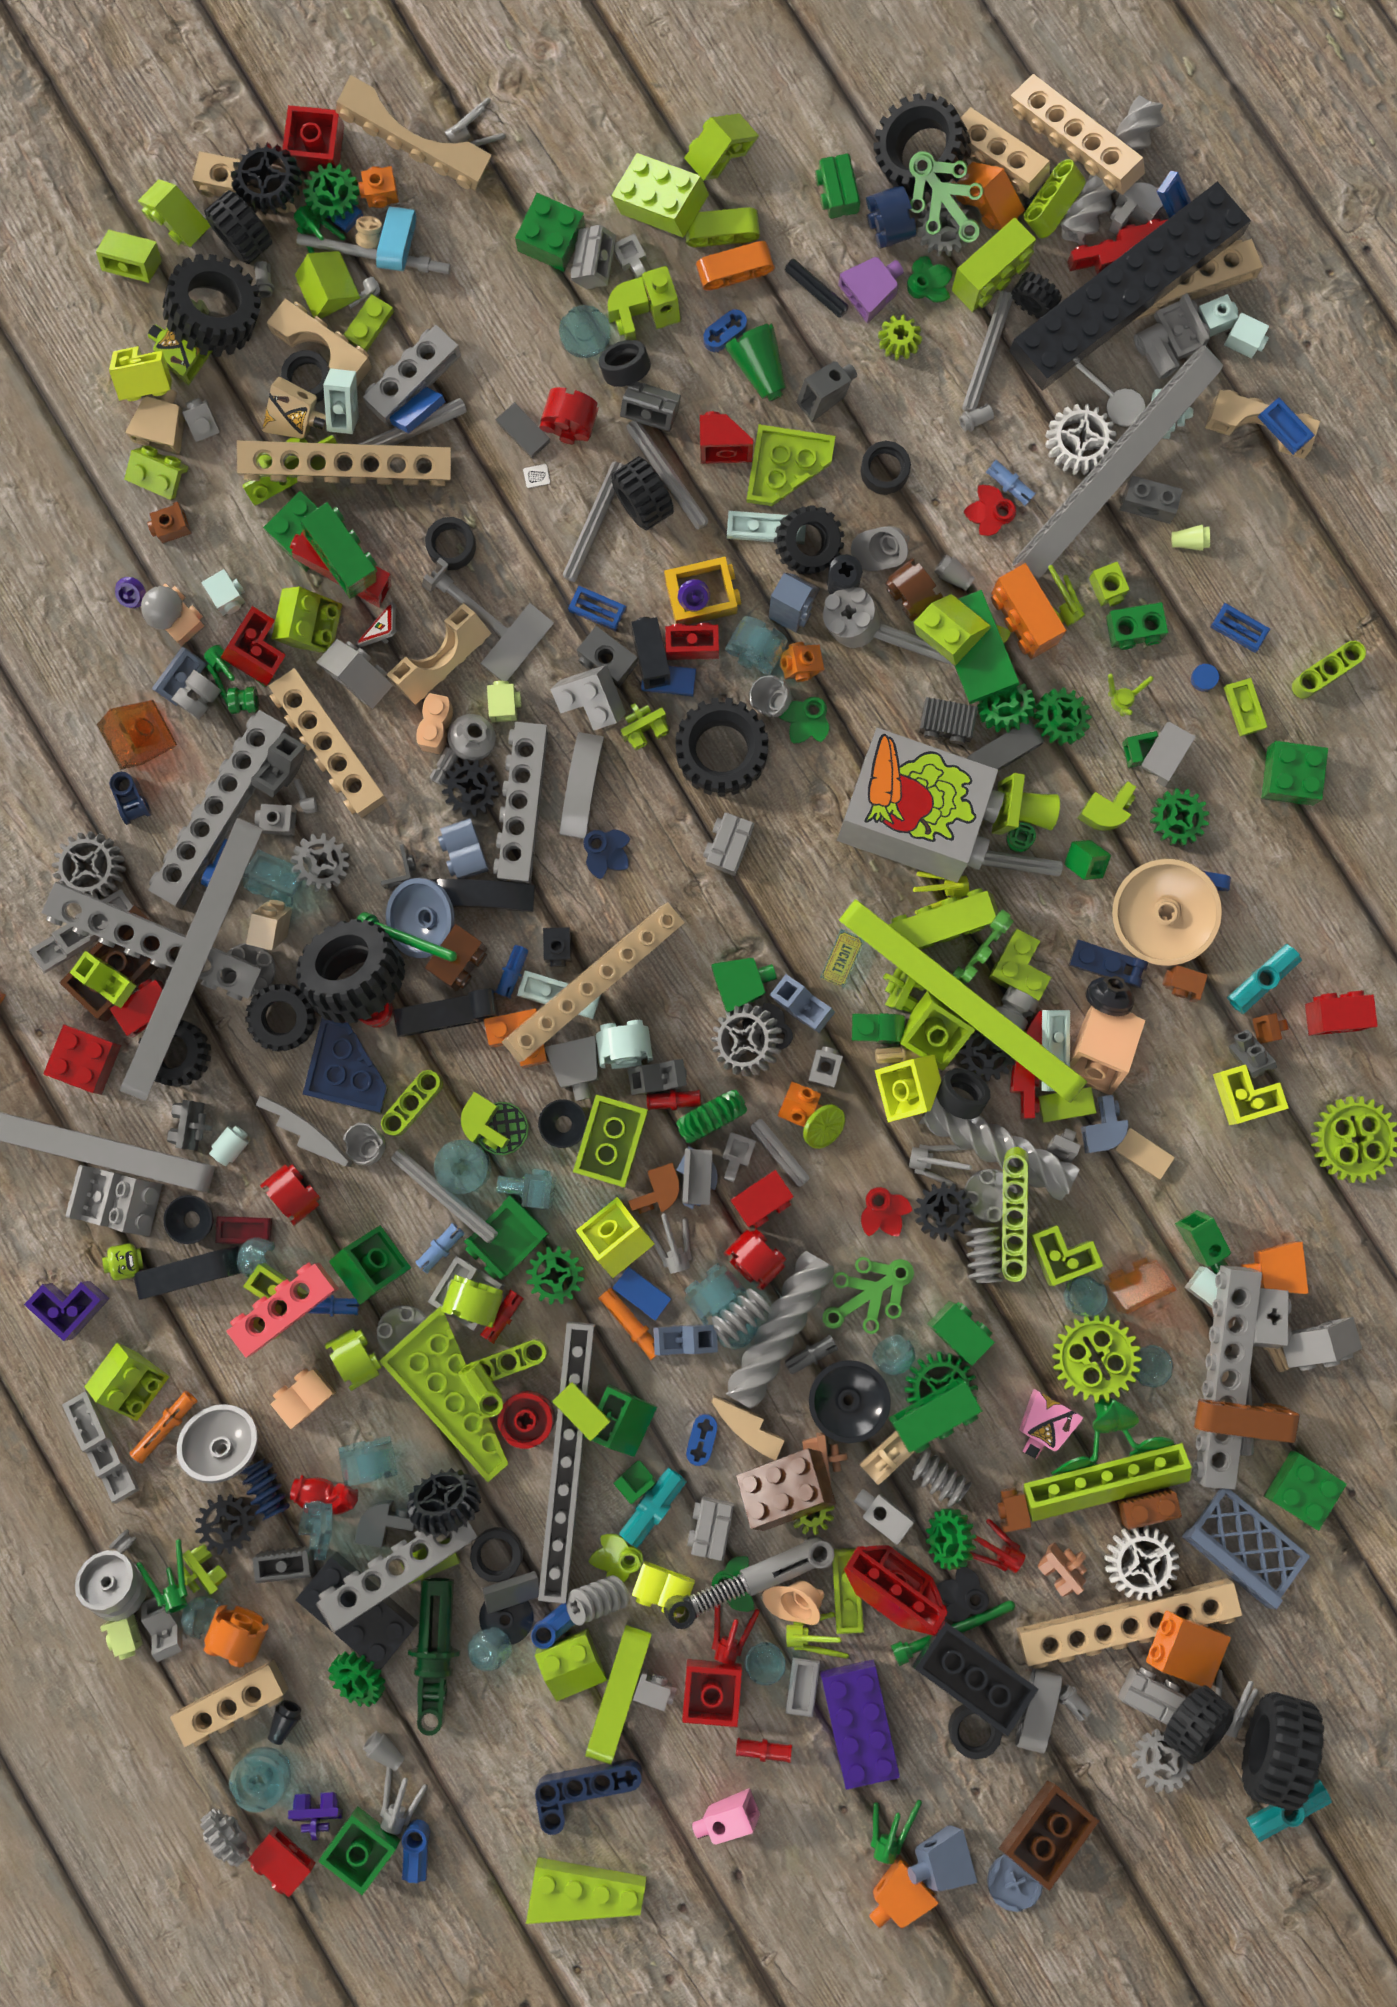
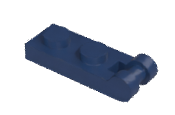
M1078 939L1076 940L1068 966L1101 977L1118 976L1125 980V984L1141 988L1143 982L1141 976L1143 971H1146L1148 962ZM1126 965L1133 967L1131 976L1123 974Z

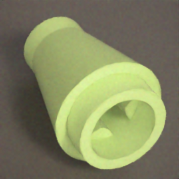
M1203 524L1172 532V548L1179 547L1203 551V548H1210L1209 526L1203 527Z

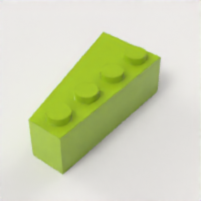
M982 888L967 892V898L957 900V897L946 899L941 902V907L932 909L931 906L916 910L917 915L907 918L906 914L891 919L892 923L888 925L920 950L934 946L936 942L944 943L960 937L959 934L962 933L966 935L982 931L986 925L992 923L999 911L993 894L989 891L983 892Z
M538 1857L526 1924L641 1915L646 1876Z

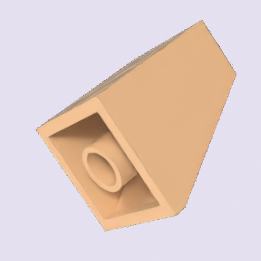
M1091 1006L1087 1011L1071 1050L1070 1068L1088 1081L1086 1083L1087 1086L1112 1095L1129 1073L1145 1020L1133 1013L1124 1016L1107 1015Z

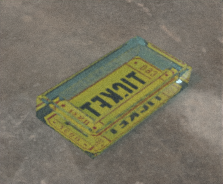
M840 929L820 978L844 988L864 940L857 935Z

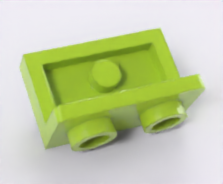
M148 445L131 450L124 480L169 500L175 499L181 475L186 473L189 467L182 464L179 458L159 454L156 448Z

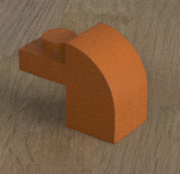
M673 1162L647 1171L654 1192L629 1200L632 1211L638 1209L639 1214L653 1210V1204L658 1202L660 1211L663 1212L675 1203L679 1195L680 1184Z

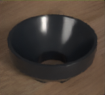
M1105 976L1093 980L1085 993L1087 1001L1091 1006L1102 1013L1112 1016L1129 1014L1135 1001L1131 989L1125 984V980L1118 976Z
M559 1099L549 1103L543 1108L538 1119V1128L542 1138L548 1144L557 1148H568L576 1145L582 1140L587 1126V1118L583 1109L575 1102L567 1099ZM562 1116L568 1117L572 1122L571 1129L565 1133L558 1131L556 1128V1121Z
M185 1195L174 1199L168 1205L164 1213L163 1222L166 1233L174 1241L181 1244H195L203 1240L210 1233L214 1217L212 1209L206 1201L197 1196ZM192 1211L196 1212L200 1218L199 1224L194 1228L188 1227L185 1223L186 1215Z

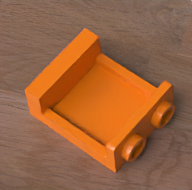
M1165 1611L1146 1662L1163 1673L1200 1686L1206 1685L1211 1689L1231 1637L1214 1627H1206L1181 1618L1170 1611Z

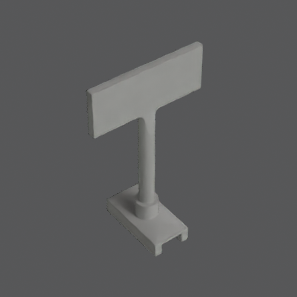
M439 558L435 571L433 570L430 574L433 578L426 574L423 577L422 587L430 593L436 587L444 593L448 592L461 604L464 603L473 610L486 625L500 635V640L480 664L501 681H508L554 622L529 603L509 628L505 627L453 584L454 580L446 575L448 563Z

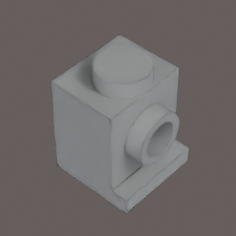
M261 804V810H256L255 825L263 828V834L294 836L297 810L292 805ZM271 814H277L276 821L270 822Z
M824 1046L822 1050H816L808 1082L832 1089L835 1088L843 1056L837 1055L838 1050ZM821 1063H829L830 1070L823 1072L820 1068Z
M642 1668L633 1700L664 1711L667 1703L672 1705L677 1688L672 1687V1684L668 1683L666 1677L659 1674H653L651 1677L647 1675L648 1669Z

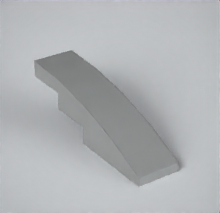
M121 889L102 900L126 911L133 907ZM82 912L77 914L75 918H79ZM96 914L93 918V924L99 929H104L108 925V919L103 914ZM66 924L52 932L50 938L29 949V953L45 974L97 941L100 937L89 933L88 937L72 931L74 926Z
M259 1096L256 1106L280 1115L276 1126L300 1135L297 1143L298 1147L346 1167H351L352 1161L314 1124L291 1109L267 1097Z
M85 1391L62 1404L82 1452L87 1453L96 1476L102 1479L111 1502L117 1504L139 1491L140 1489L119 1445L90 1394Z

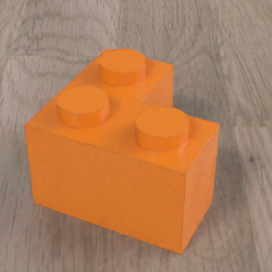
M971 162L968 165L967 174L956 183L971 185L977 182L983 186L984 193L977 200H972L968 196H955L961 204L977 207L982 215L981 220L983 224L989 229L1000 231L1014 217L1017 219L1025 211L1004 168ZM973 186L971 188L973 196L980 194L979 187Z
M535 1008L484 1019L489 1046L492 1048L503 1046L504 1044L501 1041L538 1010ZM544 1043L527 1059L521 1061L520 1066L527 1068L549 1063L545 1051L546 1044Z

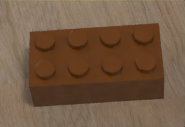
M135 905L129 910L133 914L157 923L143 909ZM122 925L119 928V935L121 938L129 940L133 938L134 930L129 925ZM148 936L145 938L144 943L147 949L157 950L159 948L160 941L157 937ZM98 942L89 953L128 977V980L136 985L131 995L138 990L137 987L141 983L146 981L159 968L150 963L151 958L141 955L140 958H136L124 952L125 947L115 944L113 948ZM178 946L170 950V956L176 951ZM70 972L59 982L96 1019L107 1022L113 1016L110 1008L115 1005L99 992L84 985Z

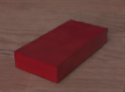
M217 1216L215 1243L271 1245L272 1218Z

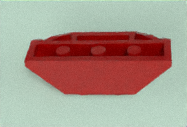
M889 1545L858 1546L844 1568L855 1594L899 1627L933 1636L936 1635L948 1611L942 1603L933 1577Z

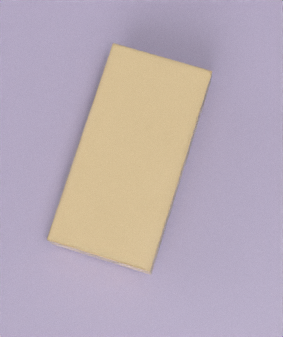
M1128 1128L1123 1141L1114 1148V1151L1158 1180H1161L1175 1158L1131 1128Z

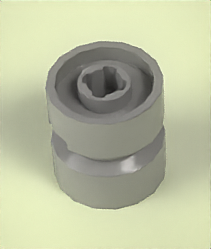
M193 670L185 680L186 687L179 688L172 697V700L189 714L200 720L208 709L207 703L214 702L221 690L203 675ZM193 692L200 696L196 702L190 698Z
M1008 987L1001 999L1003 1006L997 1007L996 1010L1024 1031L1028 1025L1026 1018L1033 1015L1039 1002L1018 989Z

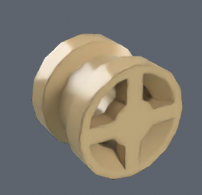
M372 216L358 218L356 220V229L358 230L356 234L357 245L366 249L377 248L381 237L379 232L382 230V222Z

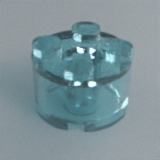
M744 616L732 634L725 651L738 657L737 662L747 669H751L754 666L760 672L771 675L788 640L775 628L772 631L765 627L766 623L749 616Z
M455 1140L445 1144L438 1152L434 1162V1173L438 1183L449 1192L470 1194L479 1190L488 1181L491 1173V1161L486 1151L479 1144L467 1140ZM464 1159L465 1164L469 1165L468 1171H463L461 1175L460 1170L457 1169V1164H461Z
M717 1263L706 1272V1279L701 1283L696 1280L684 1290L687 1294L684 1300L704 1325L709 1323L706 1318L709 1316L713 1317L714 1315L719 1317L722 1309L728 1310L731 1302L736 1303L738 1301L736 1295L739 1292L742 1295L746 1293V1289L726 1265L721 1267Z
M390 1436L376 1438L368 1442L366 1440L338 1448L344 1486L373 1482L376 1479L382 1478V1476L389 1478L398 1475L393 1442Z
M270 1747L253 1748L246 1753L232 1770L229 1779V1789L238 1806L249 1812H262L274 1806L290 1784L291 1769L289 1759L278 1750ZM257 1775L262 1777V1780L264 1781L263 1783L259 1782V1777Z

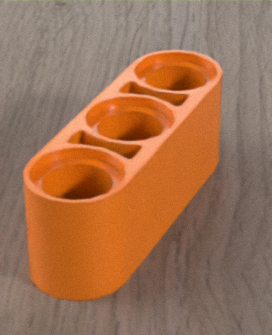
M758 241L708 255L696 262L703 289L706 291L769 274L775 268L768 244L765 241Z

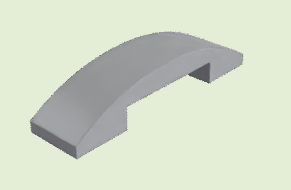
M578 732L565 793L560 835L584 839L587 835L590 808L604 736Z

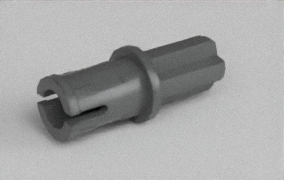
M828 1335L811 1346L807 1344L805 1346L806 1349L786 1359L785 1365L789 1372L794 1374L812 1363L818 1364V1360L837 1351L838 1348L831 1335Z

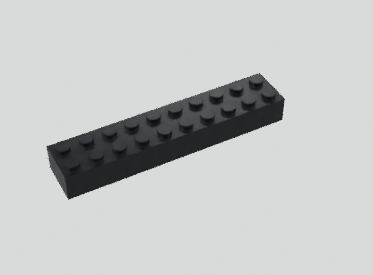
M1217 181L1014 338L1009 352L1043 391L1243 236L1251 220Z

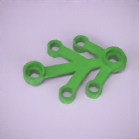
M926 151L914 154L909 163L910 172L915 177L914 194L910 201L911 211L920 213L925 209L926 200L923 198L927 181L933 190L929 220L925 225L926 231L934 235L941 230L940 212L943 203L960 226L958 231L960 238L964 242L975 241L980 235V225L977 221L967 218L951 195L968 196L972 200H977L984 193L983 186L977 182L971 185L941 182L935 174L950 173L956 178H962L968 172V166L964 161H957L955 163L935 161L934 157ZM920 160L927 162L926 170L919 169L918 163ZM957 164H961L964 167V173L961 175L955 172ZM973 186L979 187L980 194L978 196L971 194ZM919 199L922 201L921 209L914 208V200ZM931 221L937 222L938 229L936 231H932L929 228ZM966 226H973L975 233L968 235L965 231Z
M1001 909L989 926L993 930L977 949L966 967L962 969L958 966L952 973L963 984L969 983L978 971L973 965L977 961L984 964L992 953L988 946L992 940L996 942L1002 933L1005 934L1014 920L1010 918L1011 915Z
M866 1257L858 1258L855 1262V1268L858 1272L867 1273L871 1271L886 1275L877 1282L851 1277L844 1272H837L832 1279L833 1284L837 1288L850 1287L864 1291L838 1308L834 1306L826 1308L822 1314L823 1323L829 1328H838L843 1324L845 1316L870 1300L867 1318L863 1321V1329L869 1334L876 1333L879 1330L877 1319L882 1294L891 1285L890 1303L886 1305L885 1313L891 1319L898 1318L902 1313L900 1301L903 1286L909 1284L914 1277V1269L906 1260L897 1259L890 1265L870 1261ZM861 1260L868 1262L866 1270L859 1269L858 1263ZM898 1268L905 1269L906 1274L903 1278L896 1276ZM844 1275L846 1278L845 1284L838 1285L836 1277ZM892 1305L898 1307V1313L894 1316L888 1312L889 1307ZM831 1313L838 1314L837 1322L831 1323L828 1317ZM870 1320L876 1323V1327L872 1331L866 1328V1323Z

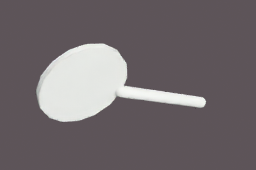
M1080 362L1075 365L1110 396L1107 401L1106 410L1108 417L1113 423L1129 427L1145 410L1144 399L1136 391L1121 389L1112 392Z

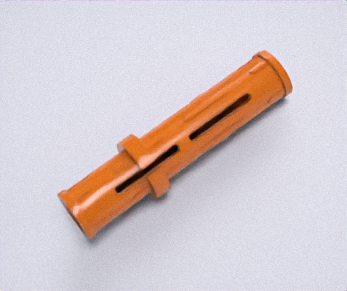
M610 1287L598 1299L631 1336L630 1340L633 1343L636 1342L649 1359L652 1360L656 1355L654 1352V1338L648 1332L649 1328L647 1325H642L614 1292L613 1288Z
M184 1391L170 1408H166L163 1411V1416L147 1432L137 1446L129 1452L131 1457L138 1463H144L145 1459L171 1430L183 1422L182 1418L198 1402L191 1393ZM180 1409V1411L170 1420V1422L166 1424V1422L176 1413V1411ZM161 1430V1432L156 1436V1438L149 1445H147L150 1442V1440L158 1433V1431Z

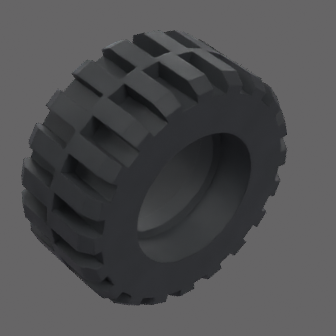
M351 919L350 922L340 921L334 927L328 926L324 928L323 933L320 935L316 934L312 938L310 945L306 944L302 951L303 956H299L296 978L300 990L317 1014H320L322 1018L329 1021L356 1023L358 1019L367 1020L371 1018V1015L375 1012L379 1014L384 1010V1006L387 1003L391 1004L395 999L394 994L396 992L399 993L403 984L401 981L405 977L404 960L389 934L380 925L367 920L362 922L359 919ZM365 962L353 975L337 980L349 967Z
M1272 1692L1262 1697L1259 1705H1256L1246 1733L1242 1761L1243 1787L1251 1799L1289 1811L1301 1808L1303 1803L1308 1801L1309 1794L1312 1793L1315 1787V1780L1318 1778V1770L1323 1756L1322 1748L1324 1747L1323 1718L1319 1709L1313 1703L1278 1692Z

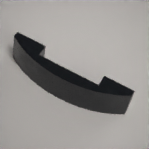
M429 879L439 884L445 890L453 908L459 906L506 909L507 911H534L535 885L473 879Z

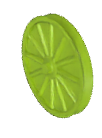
M833 1104L817 1109L804 1126L803 1138L805 1142L814 1149L825 1148L832 1144L844 1128V1112Z

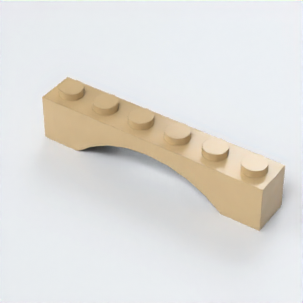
M350 75L336 104V113L339 114L341 119L348 123L354 122L371 136H379L396 150L402 149L409 153L413 160L419 163L425 162L432 166L433 170L438 174L450 176L461 187L465 189L471 188L476 191L489 165L491 154L470 142L440 143L413 134L388 113L373 87Z

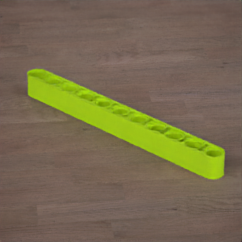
M854 899L838 919L1068 1102L1071 1103L1088 1082L858 900Z

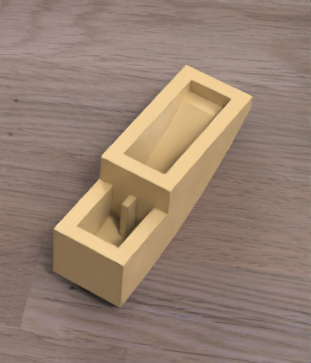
M714 1395L712 1403L728 1426L748 1445L776 1461L783 1446L784 1438L761 1428L764 1420L763 1416Z

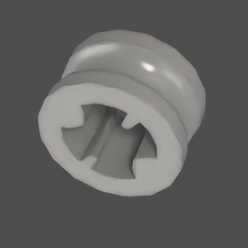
M126 1529L111 1543L109 1548L116 1549V1551L123 1554L137 1538L135 1536L131 1537L129 1535L130 1531Z

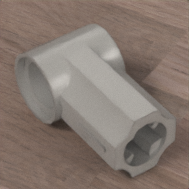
M1156 323L1135 334L1134 342L1139 353L1142 356L1146 355L1157 377L1164 379L1177 371L1180 365L1168 345L1169 340L1165 328L1161 323Z

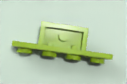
M333 435L318 442L338 444ZM291 437L286 441L307 443L305 438ZM262 455L258 459L262 469H267L272 465V458L269 455ZM289 456L285 459L284 465L287 469H296L299 465V459L295 456ZM315 457L311 461V467L314 470H321L326 465V460L322 457ZM260 476V481H248L242 487L253 505L256 506L296 484L297 478L287 477L286 482L271 481V477Z

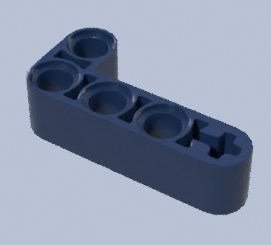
M626 1759L612 1762L611 1765L604 1763L542 1776L535 1791L541 1829L548 1835H556L563 1830L566 1821L565 1804L636 1790L642 1781L641 1764L634 1759ZM627 1770H631L634 1779L629 1780V1777L625 1775ZM615 1772H617V1778H619L618 1783H615ZM599 1775H605L609 1778L610 1783L601 1786L596 1782L595 1778ZM572 1780H578L582 1783L583 1788L574 1791L569 1787L568 1783ZM545 1785H550L555 1789L556 1793L552 1796H547L542 1792L541 1788ZM550 1813H555L560 1817L561 1821L552 1824L547 1820L546 1816Z

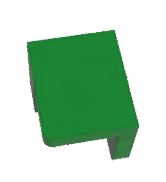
M1157 731L1127 737L1122 742L1128 768L1141 766L1154 745L1155 739L1158 737Z
M1091 840L1072 841L1064 865L1083 880L1101 879L1104 877L1111 854Z
M637 1460L615 1479L613 1484L626 1500L633 1504L656 1483L657 1479L640 1460Z

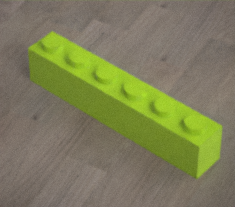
M1181 1443L1024 1483L1023 1489L1031 1521L1034 1522L1190 1482L1192 1467Z

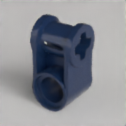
M122 771L113 774L109 784L123 822L129 825L131 820L144 815L147 817L151 816L150 806L143 795L137 779ZM124 779H129V788L125 791H120V783Z

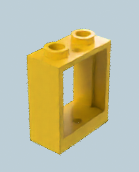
M726 556L664 570L675 624L690 625L737 614V605L741 604L739 590H733L731 580H735L733 565H727ZM721 569L728 602L704 607L699 611L685 612L678 601L679 586L677 579Z

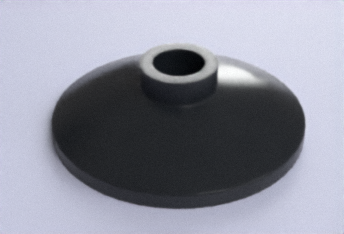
M484 1601L479 1613V1623L484 1635L493 1643L503 1646L514 1645L522 1641L529 1634L534 1620L533 1609L529 1601L489 1614ZM508 1615L510 1623L503 1624L500 1617Z

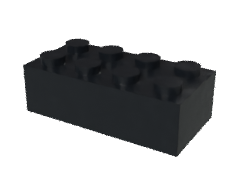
M336 1551L295 1600L331 1630L316 1605L321 1600L319 1595L332 1586L337 1590L345 1584L344 1578L356 1570L359 1574L361 1572ZM365 1579L364 1584L367 1590L377 1591L379 1589L371 1580ZM351 1592L343 1593L340 1597L341 1604L345 1607L354 1606L356 1603L355 1595ZM388 1597L334 1634L358 1655H364L366 1662L373 1661V1668L381 1670L419 1622L393 1599Z
M944 1620L937 1634L930 1637L912 1665L916 1671L1007 1737L1039 1690Z

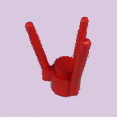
M987 1519L986 1523L1009 1546L1004 1545L999 1549L976 1535L974 1540L996 1553L997 1560L970 1552L973 1559L998 1567L1004 1572L1008 1569L1013 1573H1017L1022 1567L1026 1555L1019 1551L1020 1545L1012 1541L991 1519Z
M718 1604V1608L715 1606L714 1640L712 1644V1649L716 1650L715 1660L724 1664H735L737 1656H741L743 1646L760 1613L759 1609H755L738 1642L735 1639L739 1624L738 1619H734L729 1637L722 1636L720 1640L721 1605Z

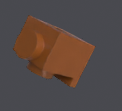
M179 502L149 513L151 521H148L147 524L153 537L157 536L162 544L192 534L185 511Z
M1176 965L1171 968V971H1166L1162 985L1166 986V989L1172 990V995L1180 998H1187L1188 995L1191 996L1189 1001L1195 1003L1201 1000L1208 975Z
M1017 1488L1001 1490V1502L997 1503L1000 1519H1005V1522L1000 1523L1001 1529L1004 1532L1030 1528L1031 1522L1025 1494L1022 1491H1017Z

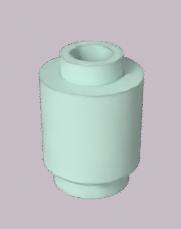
M236 1125L234 1128L228 1126L211 1146L213 1149L209 1154L224 1166H227L229 1162L233 1163L249 1142L246 1139L248 1134Z

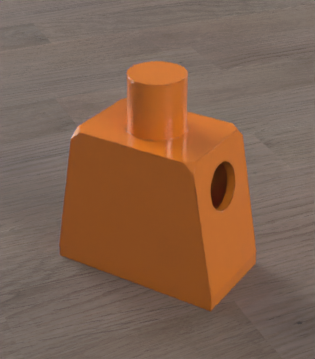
M1293 1241L1255 1251V1263L1241 1264V1267L1253 1268L1262 1272L1260 1288L1285 1290L1288 1293L1309 1294L1303 1242Z
M901 1855L896 1858L895 1863L890 1866L873 1890L874 1899L879 1906L869 1916L879 1928L884 1926L891 1918L900 1928H904L939 1904L936 1894L927 1888L923 1881L917 1884L911 1882L907 1871L911 1866Z

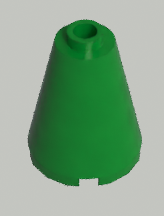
M772 323L753 328L743 333L744 336L739 338V342L734 338L725 345L727 352L762 399L768 398L770 402L783 396L782 390L786 386L775 329Z

